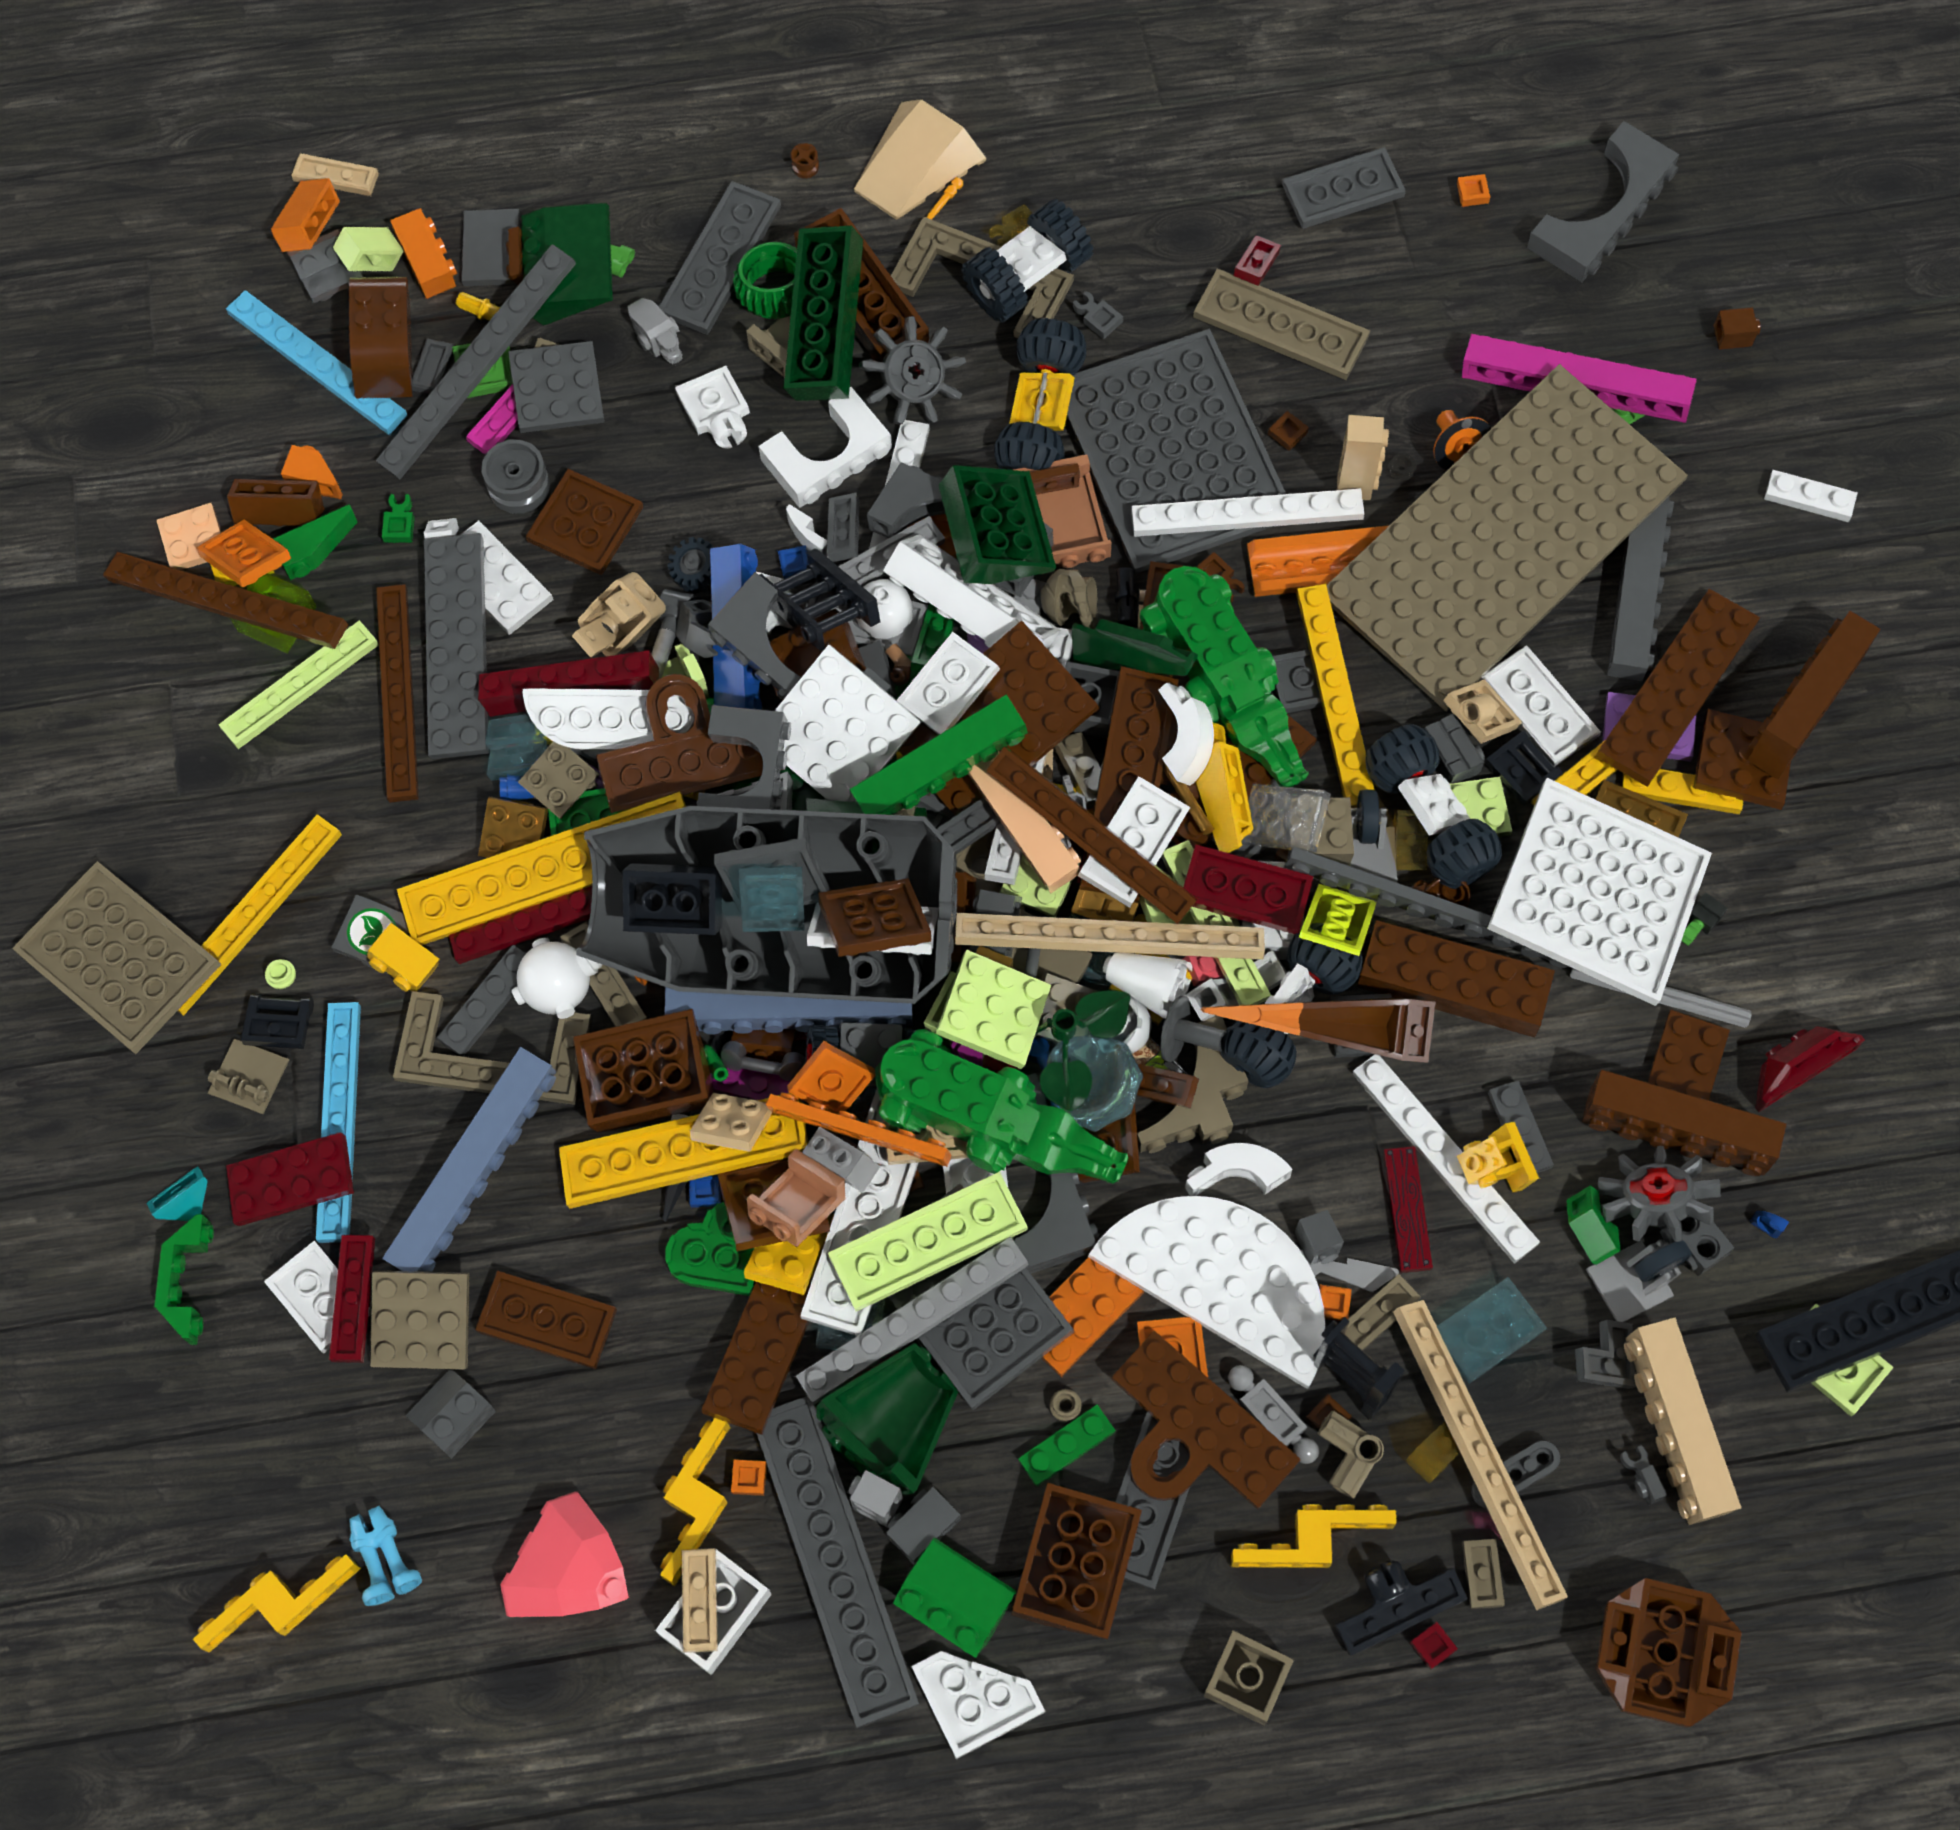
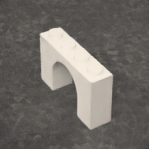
M850 387L849 399H831L828 401L831 418L849 439L846 449L839 456L827 461L810 460L797 451L782 431L758 446L761 461L799 508L815 502L821 494L829 489L837 488L844 479L853 473H860L867 464L875 459L883 458L892 449L891 434L852 387Z

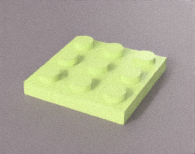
M966 949L961 958L936 1034L1022 1069L1026 1064L1051 984Z

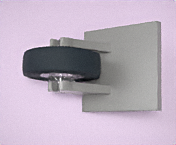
M1360 790L1357 808H1351L1354 856L1350 867L1397 883L1395 827H1386L1387 808H1379L1377 791Z
M1641 1240L1619 1251L1598 1265L1594 1264L1588 1267L1586 1271L1615 1320L1625 1322L1674 1296L1668 1284L1681 1274L1678 1266L1688 1260L1692 1253L1684 1240L1667 1246L1664 1245L1662 1240H1659L1648 1247H1645Z

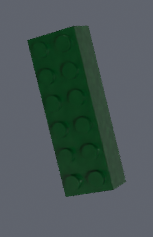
M852 225L799 229L784 389L796 401L849 399L863 238Z

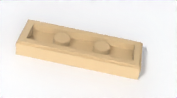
M300 153L291 176L293 181L296 182L330 178L336 190L371 196L379 173L377 168Z
M716 1549L682 1550L683 1652L718 1651Z

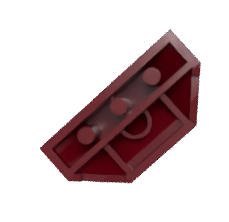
M1816 1026L1809 1032L1805 1028L1797 1032L1790 1038L1792 1042L1784 1048L1781 1044L1772 1048L1765 1054L1767 1059L1760 1069L1755 1104L1756 1110L1761 1112L1856 1051L1865 1041L1863 1036Z

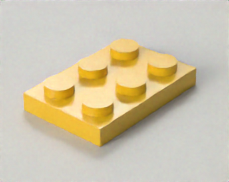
M831 1213L827 1217L829 1222V1229L834 1217V1213ZM828 1232L808 1236L797 1247L788 1241L754 1248L745 1267L744 1278L804 1295L818 1265Z

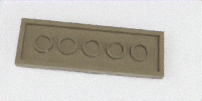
M1218 268L1195 308L1193 318L1344 380H1347L1370 334L1368 329L1260 285L1257 286Z

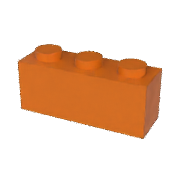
M330 178L300 181L271 228L273 237L282 252L312 249L340 202Z
M421 208L390 220L395 236L404 250V255L425 298L428 299L456 287L453 276L457 274L451 258L446 260L443 255L447 251L442 239H435L433 233H436L437 230L431 217L425 218Z

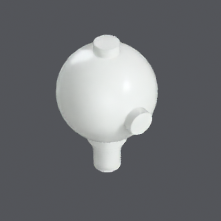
M548 938L537 939L532 943L533 948L525 954L519 964L517 987L512 989V994L519 1005L527 1003L530 1007L541 1013L557 1014V1017L560 1019L568 1018L575 1013L574 1008L586 996L590 985V976L598 973V969L603 964L577 956V949L568 944L550 942Z

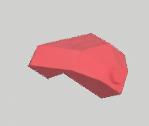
M576 1491L546 1501L540 1512L542 1517L534 1531H530L517 1554L519 1558L512 1571L506 1573L500 1584L506 1616L508 1617L566 1616L602 1609L629 1598L623 1566L610 1536Z

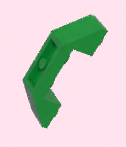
M198 1214L161 1246L154 1305L177 1333L190 1345H197L198 1336L202 1335L204 1323L200 1313L193 1307H176L177 1304L181 1303L182 1288L179 1285L180 1273H184L186 1265L185 1256L182 1254L207 1253L208 1243H212L214 1237V1228L211 1222L204 1215Z

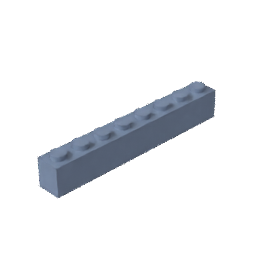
M665 987V1015L693 1009L699 1031H703L706 1034H719L721 1031L733 1030L741 1034L750 1033L752 1030L778 1033L783 1031V1029H796L799 1032H808L810 1025L836 1026V1030L839 1031V1023L902 1025V1029H905L906 1026H913V1010L910 1003L678 992Z
M522 1047L519 1048L383 1256V1260L401 1271L432 1272L436 1266L435 1258L441 1250L445 1251L453 1240L452 1232L458 1223L461 1225L469 1216L471 1211L469 1206L474 1198H479L484 1193L488 1185L487 1178L492 1171H497L505 1159L503 1154L510 1144L514 1145L522 1133L521 1126L526 1118L530 1119L536 1113L539 1107L537 1101L543 1092L547 1093L554 1085L556 1070L552 1065Z

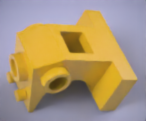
M1515 1122L1504 1124L1482 1142L1478 1140L1463 1147L1464 1152L1457 1155L1468 1184L1479 1185L1480 1188H1486L1497 1183L1498 1180L1507 1179L1513 1193L1522 1191L1539 1179ZM1510 1148L1514 1153L1517 1163H1514L1512 1159V1156L1509 1152Z

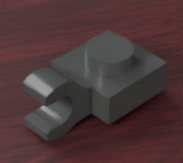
M1640 1445L1636 1448L1639 1456L1638 1461L1630 1460L1626 1451L1620 1455V1460L1627 1469L1636 1472L1635 1477L1637 1480L1634 1481L1637 1493L1641 1499H1646L1648 1505L1661 1501L1667 1494L1653 1465L1650 1466L1645 1448Z

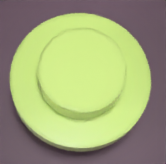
M284 959L272 961L265 971L267 983L275 989L289 987L296 977L294 966Z

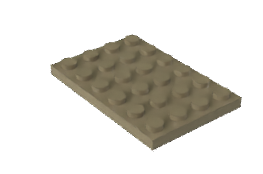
M98 861L12 948L135 1055L221 966L216 958Z

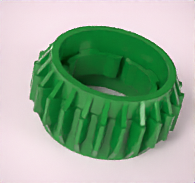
M767 242L757 245L746 252L740 263H737L736 271L733 272L737 299H740L742 306L747 307L748 311L768 319H779L791 315L794 280L785 286L775 289L758 288L753 283L761 276L773 272H786L795 275L797 248L783 242Z

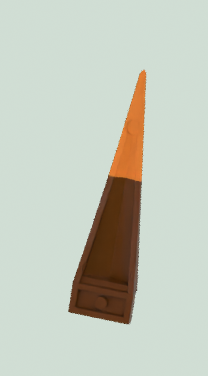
M1398 997L1203 1007L1200 1010L1204 1013L1392 1059L1428 1063L1436 1002Z

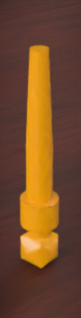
M955 177L953 179L952 185H949L944 190V195L935 204L926 218L932 220L947 201L955 196L957 189L959 190L964 185L961 178Z

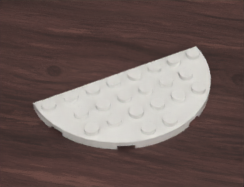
M1181 1196L1164 1199L1139 1208L1122 1218L1100 1238L1089 1253L1088 1258L1183 1315L1197 1321L1206 1329L1306 1389L1310 1387L1317 1372V1368L1314 1366L1316 1358L1313 1355L1325 1339L1321 1336L1325 1330V1316L1320 1289L1314 1273L1299 1248L1279 1227L1261 1214L1237 1203L1214 1197Z

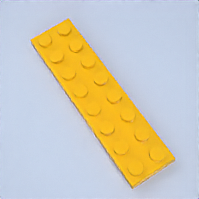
M768 1098L761 1099V1100H757V1101L767 1103ZM772 1113L750 1152L691 1141L690 1130L700 1114L559 1147L566 1205L570 1209L788 1158L795 1149L803 1152L809 1143L806 1123Z

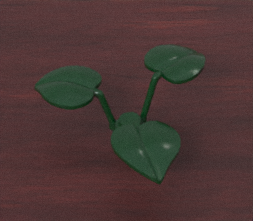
M1113 990L1090 993L1080 999L1076 1005L1075 1013L1069 1009H1060L1055 1012L1052 1019L1048 1018L1045 1023L1037 1027L1035 1034L1051 1027L1053 1037L1062 1041V1063L1052 1062L1048 1064L1040 1076L1041 1090L1052 1103L1065 1111L1071 1112L1079 1108L1086 1101L1091 1091L1092 1074L1087 1064L1083 1061L1076 1060L1068 1063L1069 1040L1074 1037L1077 1026L1082 1029L1087 1027L1089 1033L1098 1039H1110L1120 1034L1127 1021L1130 994Z

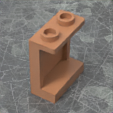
M795 1149L788 1156L789 1169L759 1198L754 1194H750L747 1197L748 1216L755 1224L765 1226L773 1231L780 1240L788 1241L797 1247L846 1197L845 1181L843 1178Z

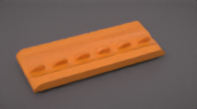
M1388 526L1256 539L1247 543L1255 597L1296 593L1298 588L1321 584L1327 585Z

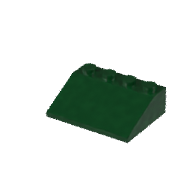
M607 203L544 207L522 216L523 279L552 244L576 262L575 266L533 316L536 321L545 326L613 300L610 215Z
M952 465L939 484V490L964 583L994 584L1053 572L1056 569L1030 471Z

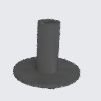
M1179 996L1172 1004L1163 1023L1161 1034L1162 1057L1167 1062L1174 1061L1185 1042L1222 1052L1221 1043L1227 1031L1191 1022L1189 998Z

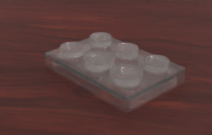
M1252 784L1248 802L1254 829L1241 842L1245 845L1290 850L1296 847L1308 852H1317L1331 794L1324 790Z

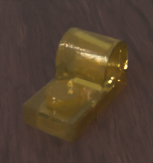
M1412 809L1394 810L1393 827H1395L1397 870H1427L1428 833Z
M1446 1421L1428 1436L1406 1460L1428 1484L1434 1481L1460 1454V1450Z

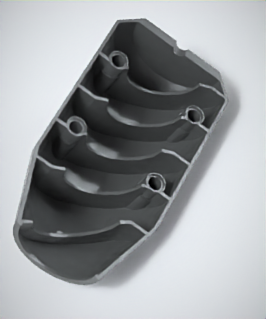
M687 806L585 831L584 840L588 844L592 863V903L587 933L582 945L577 947V956L678 992L916 1004L950 971L957 914L956 852L924 816ZM751 834H755L757 839L754 847L762 844L769 845L786 842L790 839L806 838L830 890L909 878L920 906L939 908L937 933L931 955L871 951L854 956L839 957L836 948L807 946V933L816 903L742 916L723 880L722 928L716 935L623 931V870L629 864L715 867L714 854L724 853L729 850L746 849V841ZM875 839L879 840L880 848L878 852L872 855L867 854L869 842ZM747 958L749 961L747 970L738 973L739 964L743 959ZM870 963L873 969L871 976L867 979H860V970L864 965Z

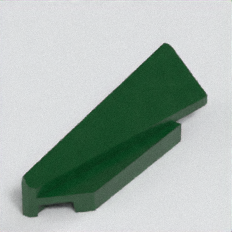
M1100 619L1095 628L1096 630L1074 623L1072 627L1074 663L1109 670H1120L1121 666L1155 674L1186 676L1198 657L1194 652L1174 647L1173 640L1166 636Z

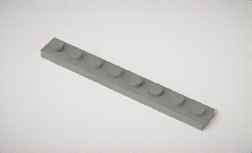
M1009 1237L796 1375V1378L813 1405L817 1404L826 1396L851 1382L1029 1266L1028 1261L1014 1240Z

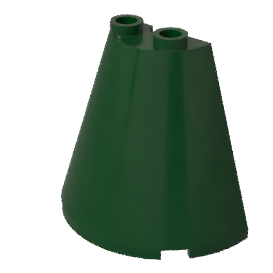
M916 1343L826 1396L816 1409L817 1419L820 1421L823 1419L825 1424L821 1429L823 1434L837 1453L850 1466L862 1475L867 1470L900 1488L901 1494L905 1495L913 1494L918 1489L959 1392L942 1368L936 1370L930 1362L932 1359L931 1354Z

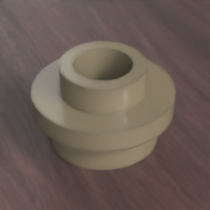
M1061 1389L1051 1397L1050 1411L1056 1419L1063 1422L1072 1421L1081 1412L1082 1403L1076 1392L1070 1389ZM1062 1401H1069L1072 1407L1069 1411L1060 1409L1059 1405Z

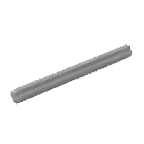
M1571 968L1570 977L1573 979L1628 994ZM1665 986L1659 1002L1660 1004L1741 1027L1749 1025L1752 1014L1750 1010L1667 986Z

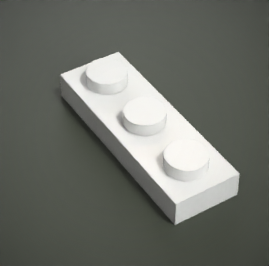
M1773 470L1764 499L1849 522L1852 517L1857 492Z

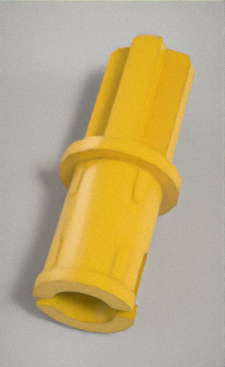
M460 292L456 299L458 308L478 315L480 320L486 319L490 321L500 309L499 306L490 303V300L487 298L482 300L464 292Z

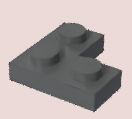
M1613 1320L1599 1322L1601 1350L1587 1347L1575 1349L1577 1381L1625 1389L1636 1387L1634 1379L1636 1374L1634 1361H1628L1624 1351L1625 1338L1633 1332V1324Z

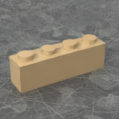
M1348 416L1338 469L1337 490L1361 489L1363 500H1371L1372 491L1378 490L1379 476H1381L1382 461L1384 462L1385 448L1388 445L1389 429H1384V417Z

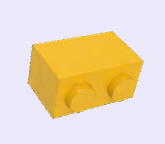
M392 923L388 925L369 948L367 958L370 960L369 964L379 973L387 972L395 978L393 982L405 992H408V990L418 992L436 970L440 960Z

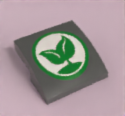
M356 895L331 948L336 953L362 961L364 966L373 968L369 964L370 960L367 958L368 950L390 923L394 924L408 936L410 935L405 916L392 908Z

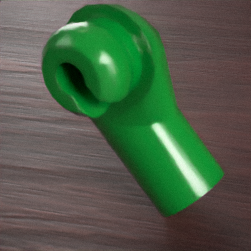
M704 1045L711 1074L715 1080L724 1081L728 1077V1070L713 1047Z

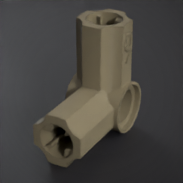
M1331 1411L1322 1422L1317 1435L1346 1454L1330 1479L1329 1484L1336 1490L1354 1499L1374 1464L1382 1458L1384 1446L1378 1437L1368 1434L1335 1411ZM1365 1440L1369 1441L1372 1446V1453L1368 1458H1364L1360 1453V1445Z

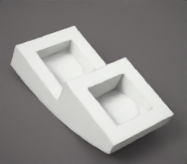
M789 504L786 508L788 523L796 538L803 546L806 545L808 551L817 548L828 557L827 540L814 533L813 519Z

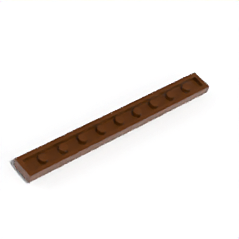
M120 552L115 554L103 574L108 581L332 649L336 648L348 627V623L343 618Z

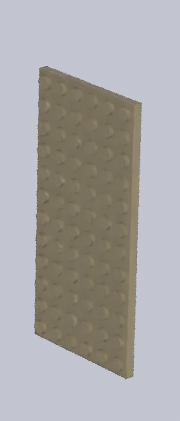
M1559 364L1326 585L1331 607L1447 712L1450 708L1443 700L1450 692L1478 682L1687 479L1688 475Z

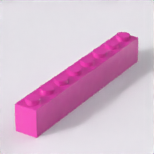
M1471 334L1463 361L1462 378L1531 391L1560 364L1610 408L1683 423L1687 421L1697 380L1695 378L1491 338L1489 336Z

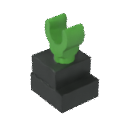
M1705 892L1691 911L1688 920L1691 923L1685 929L1681 941L1689 946L1701 930L1708 935L1712 928L1722 919L1728 908Z

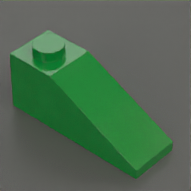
M350 504L274 538L276 542L288 549L291 556L290 560L282 564L290 580L304 577L310 571L317 569L358 523Z

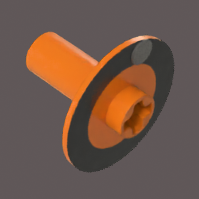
M1452 410L1441 412L1437 417V424L1442 431L1437 437L1433 448L1436 462L1440 467L1448 470L1491 429L1490 425L1478 417L1458 419Z

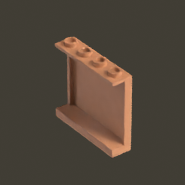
M1087 454L1054 461L1047 468L1078 463L1080 469L1078 487L1036 495L1043 521L1053 529L1054 545L1051 550L1056 568H1072L1079 563L1089 561L1101 562L1111 557L1112 543L1106 535L1090 476V462ZM1027 468L1014 469V470H1018V471H1030V472L1039 471V470H1033V469H1027Z

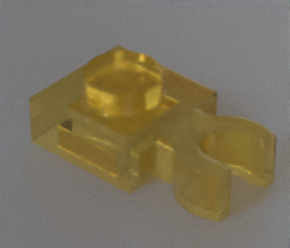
M1023 204L1002 217L1003 225L991 227L989 237L992 239L998 235L1002 236V238L997 240V245L1002 247L1011 238L1016 237L1029 227L1027 220H1029L1028 217L1032 212Z

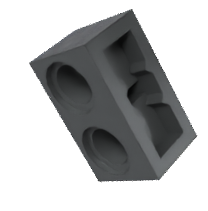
M1690 1216L1682 1220L1687 1222L1691 1229L1690 1232L1682 1231V1240L1688 1245L1692 1253L1691 1257L1683 1265L1689 1271H1694L1698 1277L1727 1257L1734 1249L1733 1245L1714 1222L1709 1225ZM1667 1226L1659 1227L1664 1241L1668 1245L1674 1243L1675 1241L1669 1234ZM1697 1246L1707 1247L1711 1257L1701 1256L1697 1251Z

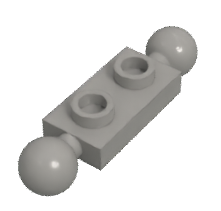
M1243 1365L1233 1367L1228 1374V1382L1233 1389L1246 1393L1239 1401L1243 1407L1285 1446L1291 1443L1293 1445V1453L1301 1459L1300 1463L1309 1464L1314 1462L1318 1457L1319 1448L1314 1440L1301 1436L1307 1429L1303 1421L1265 1379L1255 1385L1253 1383V1373L1248 1367Z

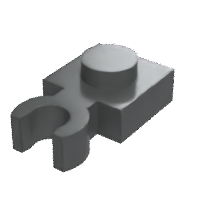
M1087 291L1083 293V300L1087 304H1079L1076 300L1073 302V310L1079 315H1085L1083 323L1103 340L1123 322V316L1104 300L1096 304L1092 294Z

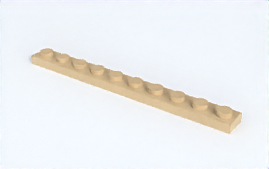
M957 913L955 945L1264 960L1265 954L1264 928L970 913Z
M1422 1300L1397 1308L1393 1313L1535 1609L1539 1610L1561 1602L1568 1596L1425 1301Z

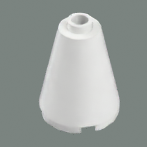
M1115 952L1113 956L1109 955L1103 966V972L1106 973L1107 981L1130 994L1132 998L1165 1019L1174 1001L1179 996H1186L1191 979L1186 978L1187 970L1192 971V964L1182 959Z

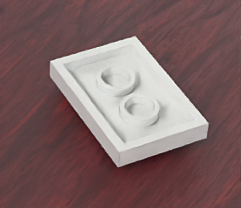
M952 632L897 701L922 721V723L940 735L958 722L1000 668Z
M313 1241L264 1282L324 1354L330 1349L338 1268L318 1244ZM370 1307L368 1317L372 1314V1310Z

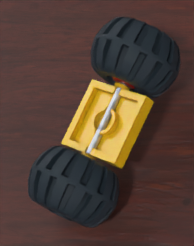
M1048 318L1035 319L1029 322L1021 331L1017 340L1019 362L1030 373H1020L1009 425L1000 432L995 442L994 457L999 469L1014 470L1027 468L1044 470L1049 468L1054 461L1065 458L1062 439L1055 431H1064L1075 379L1073 376L1080 370L1086 359V342L1083 333L1074 325L1068 324L1065 321H1059L1058 319Z

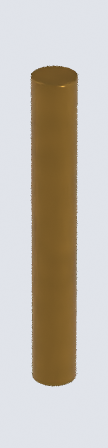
M1164 762L1163 771L1183 803L1190 807L1189 812L1203 835L1210 834L1214 828L1188 786L1178 782Z

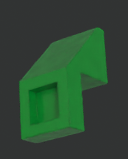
M1590 1185L1567 1199L1568 1223L1591 1262L1598 1265L1620 1251L1618 1227L1612 1222L1606 1223L1601 1215L1599 1191Z

